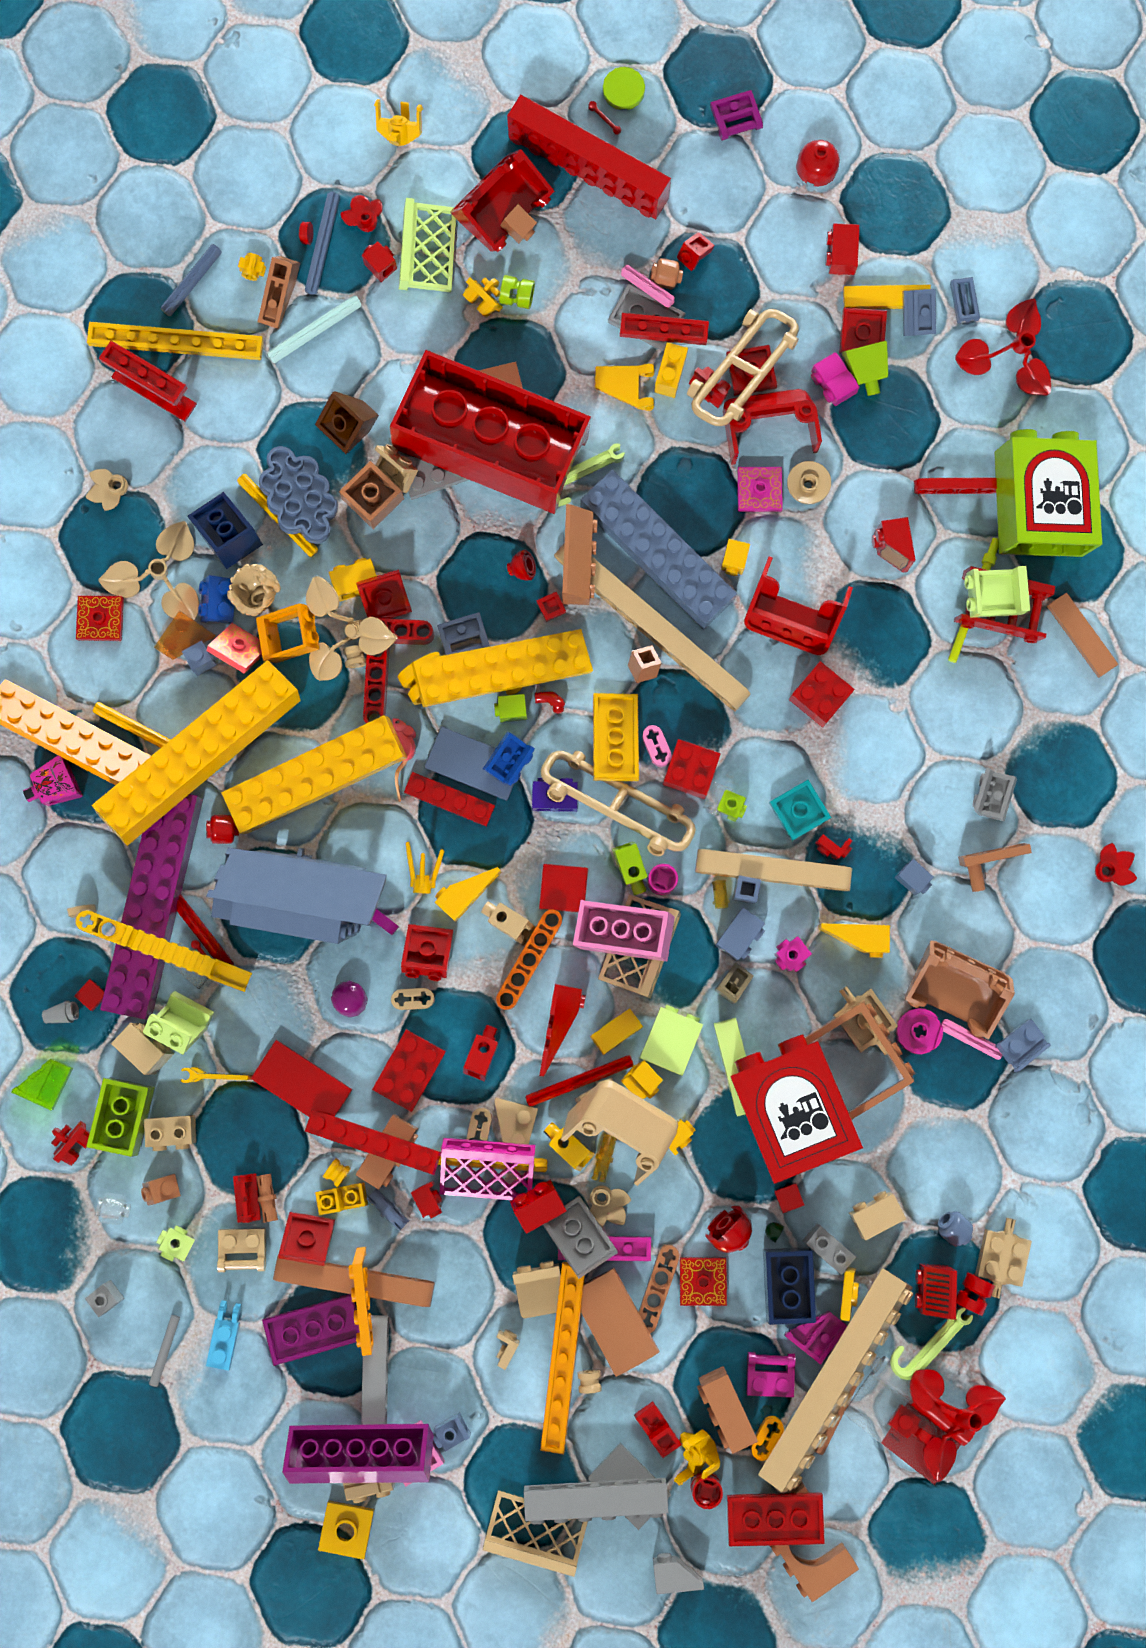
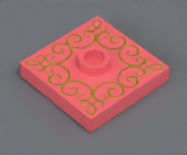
M231 623L207 646L206 650L242 673H246L262 657L260 640L234 623Z

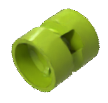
M504 275L499 303L510 306L516 303L517 307L530 309L535 281L528 279L518 281L517 277ZM514 289H518L517 295L513 294Z

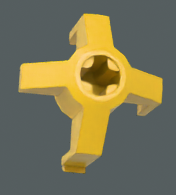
M377 99L374 103L376 130L391 144L405 146L422 134V105L418 104L416 107L417 122L410 121L409 102L402 101L400 102L401 115H395L388 119L381 118L380 99Z
M702 1429L696 1434L687 1432L680 1434L679 1440L682 1443V1447L685 1448L683 1456L688 1461V1465L684 1471L674 1478V1481L679 1486L697 1474L705 1463L709 1467L703 1471L702 1479L707 1478L719 1469L720 1459L716 1444L706 1431Z

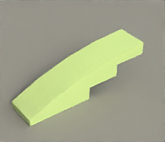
M732 1018L713 1024L735 1113L737 1116L745 1115L730 1076L738 1073L734 1062L746 1057L737 1020Z

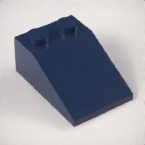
M224 492L187 516L226 569L263 545L254 528Z

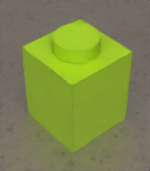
M525 694L498 696V703H494L495 717L500 716L501 723L527 720Z

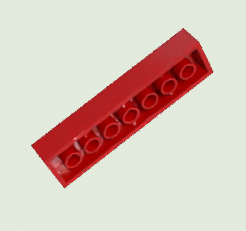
M520 94L507 115L508 135L513 143L525 146L531 153L537 156L541 155L554 166L559 165L570 175L584 179L588 185L602 189L606 195L618 198L627 207L636 208L645 217L657 219L669 199L670 177Z

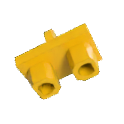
M469 277L466 281L468 287L462 295L472 304L480 296L483 301L476 309L486 318L495 310L500 312L503 307L491 296L492 293L496 297L500 295V291L497 289L499 281L496 278L489 281L485 277L481 281L485 285L483 288L476 280Z

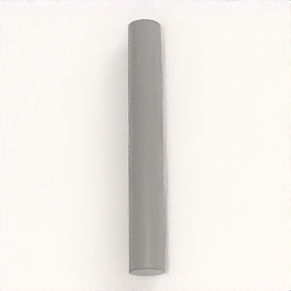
M171 1315L149 1382L151 1386L158 1387L180 1320L179 1316Z

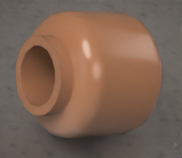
M660 258L657 263H653L650 280H653L661 288L672 290L677 283L681 284L683 270H679L680 266L677 261Z

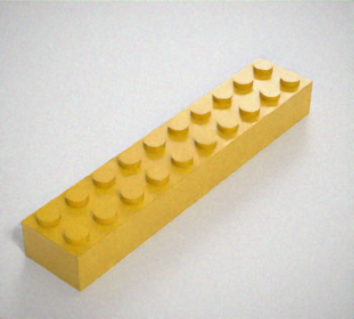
M267 660L91 806L98 816L128 846L299 703L301 699L298 690Z

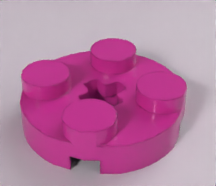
M923 1008L906 1011L897 1022L896 1035L898 1043L906 1051L913 1054H925L939 1046L943 1037V1028L937 1019L938 1017L930 1010ZM922 1025V1030L925 1031V1034L920 1035L918 1038L913 1030Z

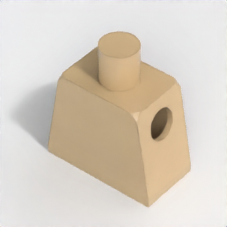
M488 901L482 908L481 913L489 917L488 922L493 927L522 946L525 945L536 928L529 920L502 903L495 906Z

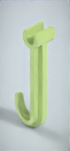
M613 444L609 450L571 467L564 486L612 463L623 461L624 452L619 455L614 454V452L620 450V444ZM571 498L560 499L558 507L569 504Z
M956 1308V1320L948 1319L904 1368L898 1365V1359L903 1353L904 1347L898 1346L891 1355L890 1360L891 1369L894 1374L900 1379L911 1380L916 1370L925 1369L964 1325L972 1322L973 1315H964L961 1318V1314L966 1308Z

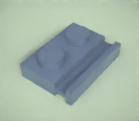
M936 289L902 291L903 336L936 334Z
M1028 1019L995 1046L1006 1061L1014 1067L1016 1073L1043 1053L1051 1044L1046 1042L1045 1036L1034 1021Z

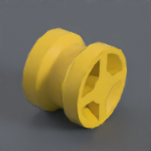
M335 1158L324 1173L323 1178L332 1180L334 1185L339 1187L351 1168L343 1166L340 1160Z

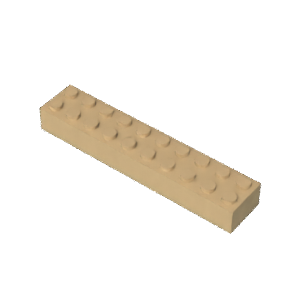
M883 1268L878 1274L758 1474L779 1491L796 1490L803 1479L800 1476L805 1468H810L815 1460L813 1453L816 1448H821L827 1440L826 1431L829 1427L833 1428L840 1418V1415L837 1414L842 1406L846 1407L852 1398L850 1391L853 1386H859L865 1376L862 1373L866 1365L871 1366L877 1356L874 1353L878 1345L882 1346L889 1336L887 1333L888 1328L891 1324L895 1325L901 1316L900 1308L903 1304L907 1305L913 1296L911 1292L912 1286Z

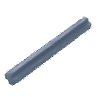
M333 191L327 194L305 286V292L311 295L318 293L340 196Z

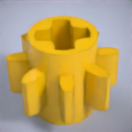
M247 253L245 258L240 257L238 267L240 268L239 271L242 272V277L251 281H256L259 276L264 277L266 266H264L265 263L262 262L261 256Z

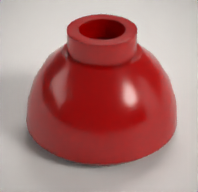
M521 550L516 553L511 562L507 564L508 573L511 576L515 575L521 580H532L536 573V565L531 553L527 550Z

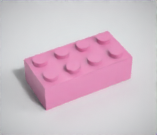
M581 900L573 945L583 950L667 962L675 916L666 911Z

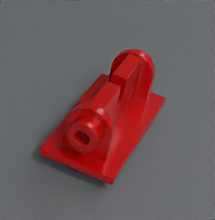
M256 1173L233 1176L238 1223L261 1220Z

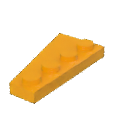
M357 1247L353 1263L349 1265V1278L354 1279L351 1297L352 1302H356L357 1310H354V1323L359 1325V1333H356L357 1347H361L362 1356L372 1355L374 1346L371 1313L367 1312V1310H370V1292L365 1291L368 1285V1267H363L367 1254L366 1247Z

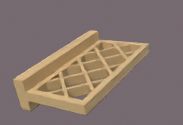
M629 894L625 906L631 907L632 901L640 903L643 909H646V905L652 907L651 910L666 911L675 916L672 941L681 916L680 911ZM607 953L598 979L651 999L664 961L648 959L647 964L638 967L634 957H631L636 969L624 974L619 963L631 956H624L617 960L615 954ZM612 956H613V958H614L615 961L612 962V963H610V961H611V959H612ZM616 964L621 976L615 979L605 977L607 969ZM645 968V970H644V972H643V975H642L641 972H640V970H642V969ZM638 972L641 979L638 989L629 986L626 979L627 976ZM623 979L625 984L618 981Z
M498 1490L483 1544V1551L575 1577L588 1521L582 1522L580 1531L572 1536L565 1523H558L549 1529L544 1522L543 1525L546 1531L534 1538L528 1527L531 1524L530 1521L526 1522L520 1512L524 1504L518 1507L515 1502L524 1503V1498ZM501 1497L512 1500L516 1508L504 1516L499 1508ZM497 1512H499L501 1518L495 1521ZM518 1512L524 1524L511 1531L505 1518ZM503 1520L509 1533L502 1538L492 1536L494 1525ZM563 1525L569 1537L556 1544L551 1531ZM526 1527L532 1540L524 1545L519 1544L513 1534ZM549 1534L554 1547L547 1551L540 1550L536 1541ZM579 1535L578 1541H577V1545H576V1543H575V1541H574L573 1538H575V1537H577V1536ZM511 1536L513 1541L506 1540V1538ZM570 1540L575 1547L573 1559L564 1557L559 1549L560 1546ZM534 1542L536 1548L530 1547L528 1545ZM557 1549L559 1555L551 1552Z

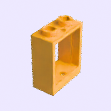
M298 603L256 618L263 661L268 660L272 663H279L319 650V636L316 632L315 615L311 613L307 605ZM299 617L303 645L282 651L277 624Z

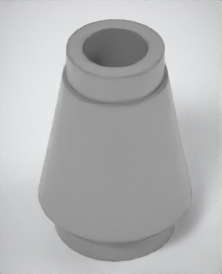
M67 1000L47 1010H43L42 1018L46 1024L73 1023L74 1020L79 1018V1008L75 1002Z

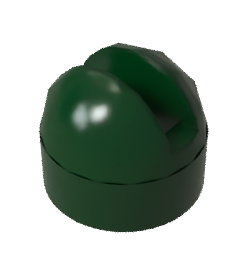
M777 1222L769 1223L765 1229L766 1236L776 1243L785 1226Z

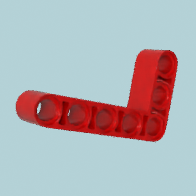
M380 619L395 635L399 628L407 629V633L404 636L396 635L398 638L393 644L428 645L434 640V630L428 621ZM426 628L430 631L426 637L418 635L421 629ZM390 647L380 657L368 654L366 656L363 719L366 724L369 723V717L372 714H379L380 717L386 716ZM381 670L383 672L382 676L379 679H373L371 677L373 671ZM373 692L381 693V698L379 700H370V696Z

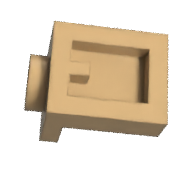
M507 1329L504 1332L499 1330L496 1336L508 1344L507 1346L502 1345L496 1356L500 1359L497 1366L506 1370L520 1343L516 1339L517 1335Z

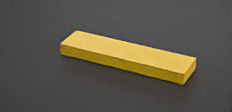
M931 285L844 286L843 304L844 308L903 309L902 291L931 289Z

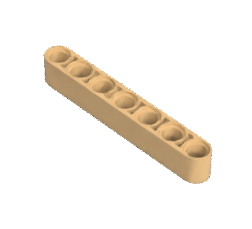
M698 849L695 872L700 874L737 878L740 875L760 879L765 882L839 891H850L852 876L851 867Z

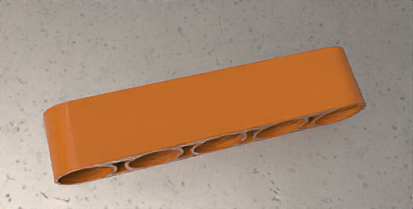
M548 910L542 915L497 994L496 1002L501 1009L511 1010L518 1003L562 925V916L558 911ZM552 914L556 915L559 919L558 924L553 927L548 926L545 922L546 917ZM543 934L547 937V943L544 946H537L534 943L537 935ZM533 954L536 957L535 964L526 966L523 963L524 956ZM520 973L524 976L525 981L521 986L513 985L512 977L515 974ZM505 993L513 996V1003L510 1006H503L501 1004V996Z

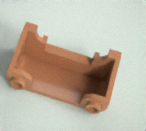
M930 941L906 992L905 1000L915 1008L925 1007L928 1003L968 1022L970 1032L974 1036L979 1038L983 1036L989 1039L1015 995L1013 979L1002 971L940 942Z

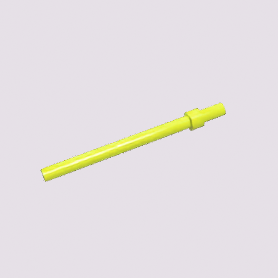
M992 538L988 552L984 554L982 559V569L991 570V567L995 565L997 560L996 553L999 548L998 538ZM960 626L948 661L957 662L969 628Z

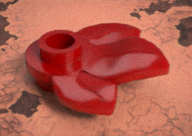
M363 195L354 196L350 203L351 209L341 212L342 220L348 226H358L364 232L373 231L377 226V217L383 211L382 202L380 199L369 202Z
M1113 843L1106 845L1100 852V862L1095 866L1097 879L1102 882L1113 881L1119 886L1135 882L1137 880L1136 875L1128 870L1134 861L1135 854L1129 851L1117 852ZM1104 867L1109 870L1108 875L1103 874L1102 870Z

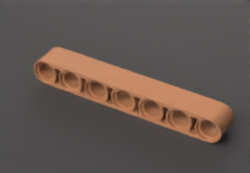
M277 1255L273 1280L351 1294V1288L354 1287V1279L349 1278V1266L325 1262V1266L280 1259ZM368 1270V1285L365 1291L370 1292V1298L431 1307L435 1282Z

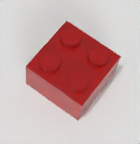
M820 661L793 692L789 701L823 728L855 689Z
M678 739L663 785L705 799L721 753Z

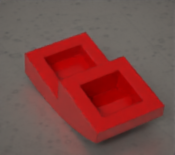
M653 1401L634 1414L636 1420L662 1458L682 1445Z

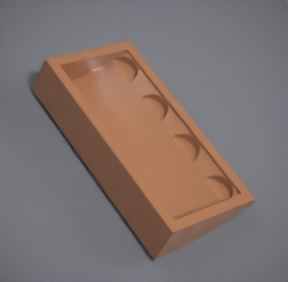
M615 1268L584 1283L581 1313L616 1377L660 1352Z

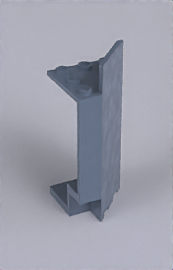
M228 847L225 853V865L219 866L214 878L216 882L214 890H209L206 897L213 898L211 917L230 920V925L339 944L357 935L361 929V924L367 926L371 924L386 883L387 875L366 871V868L265 850L254 852Z

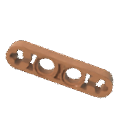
M670 1244L662 1246L658 1252L638 1311L642 1320H645L647 1316V1311H643L644 1307L649 1311L657 1312L656 1316L652 1313L650 1315V1322L653 1323L652 1326H647L650 1334L657 1327L680 1255L677 1248ZM669 1249L672 1250V1254L675 1256L674 1259H670L668 1262V1267H672L671 1271L665 1267H658L659 1263L664 1265L665 1256L662 1254L663 1252H668ZM660 1271L668 1275L667 1282L662 1285L655 1281V1275ZM651 1294L659 1295V1305L655 1307L648 1305V1296Z

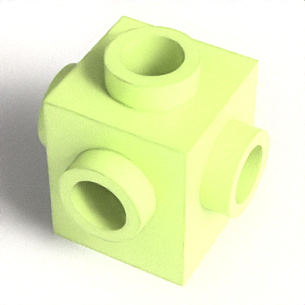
M175 1226L174 1229L162 1230L156 1243L159 1244L157 1249L162 1251L160 1256L172 1262L174 1258L184 1262L195 1240L186 1236L187 1230ZM173 1239H176L178 1242L175 1248H172L170 1244Z

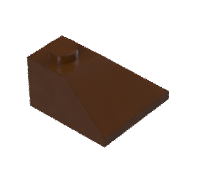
M334 391L315 425L347 454L370 432L379 415L363 400Z

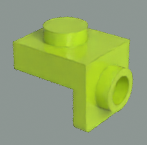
M725 790L717 811L728 815L727 819L735 822L738 817L742 818L747 806L744 805L746 798Z

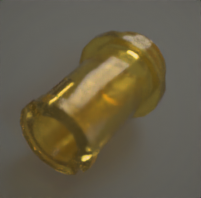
M726 880L713 881L714 901L712 904L715 905V909L728 908L730 900L727 897Z

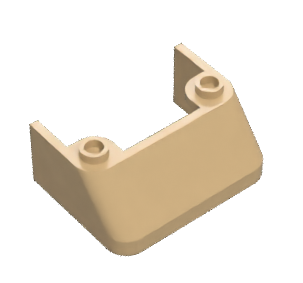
M603 1080L568 1112L561 1140L565 1142L577 1130L586 1136H596L604 1130L640 1152L636 1158L638 1167L634 1184L638 1186L659 1167L677 1134L678 1122L616 1082Z

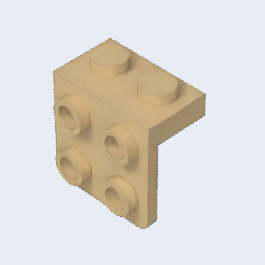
M553 1261L540 1263V1267L531 1268L530 1265L518 1267L512 1276L514 1285H516L521 1317L531 1318L556 1313L561 1277L559 1263L554 1264Z

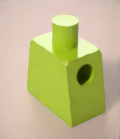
M887 341L842 352L847 369L853 375L858 385L865 383L867 396L879 394L878 380L888 377Z
M632 841L612 848L624 884H630L633 895L646 892L643 879L647 878V873L637 844ZM635 866V874L630 875L629 869Z

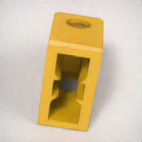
M551 1122L543 1131L551 1139L549 1146L575 1170L581 1171L595 1153L574 1134L567 1139L569 1144L564 1148L562 1146L563 1141L561 1140L564 1127L560 1129Z

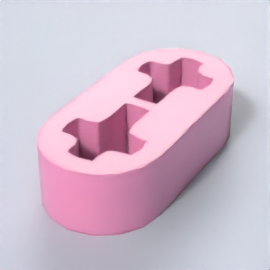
M654 725L648 726L643 731L642 736L645 747L653 764L657 767H665L669 764L672 756L669 746L659 727ZM649 731L658 733L656 745H654L652 739H647ZM656 748H660L662 754H667L664 762L660 759L656 760L655 757L658 755Z

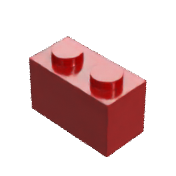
M833 223L831 232H827L826 245H830V252L826 253L825 265L829 266V274L855 275L858 267L859 225Z
M551 1179L537 1184L532 1190L521 1193L510 1201L513 1212L526 1234L567 1212Z

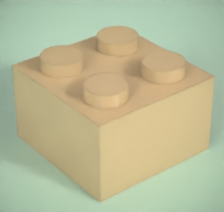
M130 1023L111 1044L144 1075H155L174 1053L170 1050V1047L143 1033L146 1023Z

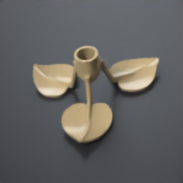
M185 521L172 524L160 533L156 540V549L160 554L167 556L162 559L152 560L149 563L148 569L141 576L138 577V569L135 565L127 561H120L110 566L99 578V583L109 593L115 596H122L123 598H130L140 591L138 581L151 574L156 580H164L170 589L169 592L163 595L161 600L162 608L169 617L177 620L193 621L198 615L199 600L193 587L187 583H179L173 588L167 578L168 568L165 562L169 561L171 557L176 561L186 560L192 555L194 550V540Z
M319 576L312 578L306 593V604L311 613L318 617L325 616L328 613L330 617L348 622L345 627L347 638L336 643L331 648L326 643L321 642L319 643V650L310 652V669L317 680H331L340 674L342 660L340 655L334 652V650L346 642L360 638V649L368 655H376L387 650L397 640L398 637L378 618L368 617L364 620L354 621L352 617L347 618L334 614L332 611L339 607L337 592L325 579Z

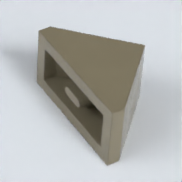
M735 962L715 988V991L734 1004L746 989L753 975Z

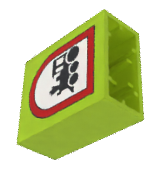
M1021 429L1010 433V439L994 452L995 477L997 478L996 498L999 554L1083 557L1102 545L1097 440H1079V433L1076 431L1057 432L1051 436L1052 439L1038 438L1037 431L1033 429Z

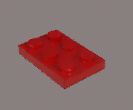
M406 1029L372 1090L413 1112L446 1051Z

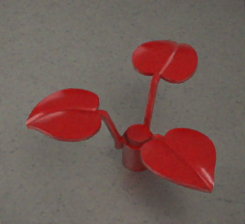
M1036 299L1025 300L1008 312L1006 327L1010 332L1017 333L1016 338L1011 344L989 354V347L984 341L971 339L966 341L955 355V360L962 370L971 375H982L991 369L989 358H993L1013 348L1014 352L1025 354L1022 362L1024 367L1020 368L1016 373L1018 387L1024 393L1030 395L1047 396L1051 393V378L1046 365L1037 358L1027 363L1028 356L1031 354L1029 349L1035 345V335L1041 329V317L1037 309Z
M922 1369L916 1370L910 1381V1394L913 1402L918 1408L926 1411L932 1410L936 1402L938 1405L955 1412V1420L961 1428L944 1434L942 1439L932 1437L924 1445L922 1452L924 1465L934 1480L941 1482L950 1472L957 1455L956 1444L947 1439L962 1433L967 1434L968 1430L977 1432L983 1426L988 1425L995 1418L1006 1397L989 1386L975 1385L966 1394V1403L969 1407L967 1409H958L938 1399L944 1393L945 1386L942 1376L935 1370Z

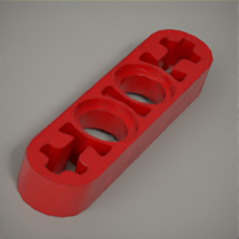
M920 478L914 480L915 494H994L997 489V478Z

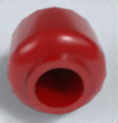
M212 815L210 820L206 821V838H210L213 844H231L235 836H239V831L232 815Z

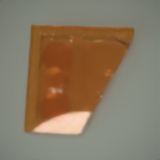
M179 610L154 648L174 660L183 655V650L199 641L204 643L211 640L216 635Z

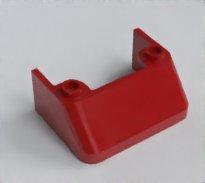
M802 389L751 395L742 406L744 413L740 420L732 419L731 422L725 425L731 465L736 464L739 454L736 433L746 431L750 427L752 419L795 414L798 421L808 423L813 453L818 452L822 443L817 408L809 394ZM738 397L728 399L725 402L723 416L726 414L731 403H734Z
M769 556L745 616V626L753 632L811 654H825L845 613L853 587L848 586L841 603L827 600L821 604L819 611L778 596L780 589L778 581L767 576L773 557Z

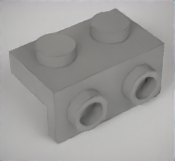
M986 768L985 774L982 773L980 776L979 794H976L973 799L974 811L979 816L1005 821L1017 778L993 772L991 768Z

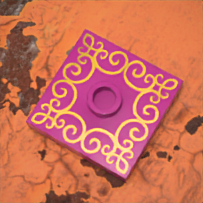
M738 467V512H782V467Z

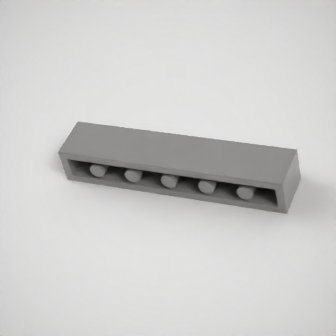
M652 1478L524 1486L525 1521H530L531 1524H543L545 1520L565 1523L568 1522V1519L576 1518L580 1522L591 1521L594 1517H602V1520H614L616 1516L636 1519L640 1517L639 1515L647 1514L652 1518L662 1517L663 1514L668 1513L666 1479Z

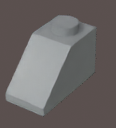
M661 1553L656 1558H653L656 1594L704 1590L702 1577L676 1555L671 1556L670 1553Z

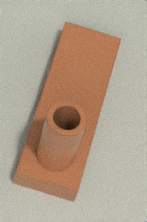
M1021 843L959 856L958 858L960 866L968 868L972 892L986 889L981 867L982 863L1029 854L1032 851L1030 844Z

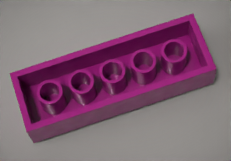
M429 1424L289 1426L282 1473L289 1484L429 1482L434 1435Z

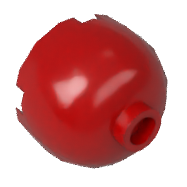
M826 140L810 141L804 145L798 155L796 169L799 177L805 183L814 184L813 186L827 185L834 180L839 170V153L834 145Z
M732 1206L733 1210L730 1212L723 1210L708 1225L707 1229L710 1232L709 1235L705 1234V1237L719 1251L726 1253L741 1251L749 1244L752 1235V1223L740 1206Z

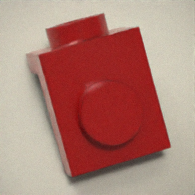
M824 834L815 842L818 846L817 850L825 857L831 856L835 860L839 859L840 856L844 859L852 849L849 846L852 843L850 838L841 847Z

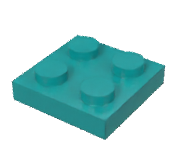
M809 780L804 781L769 802L792 841L832 818Z

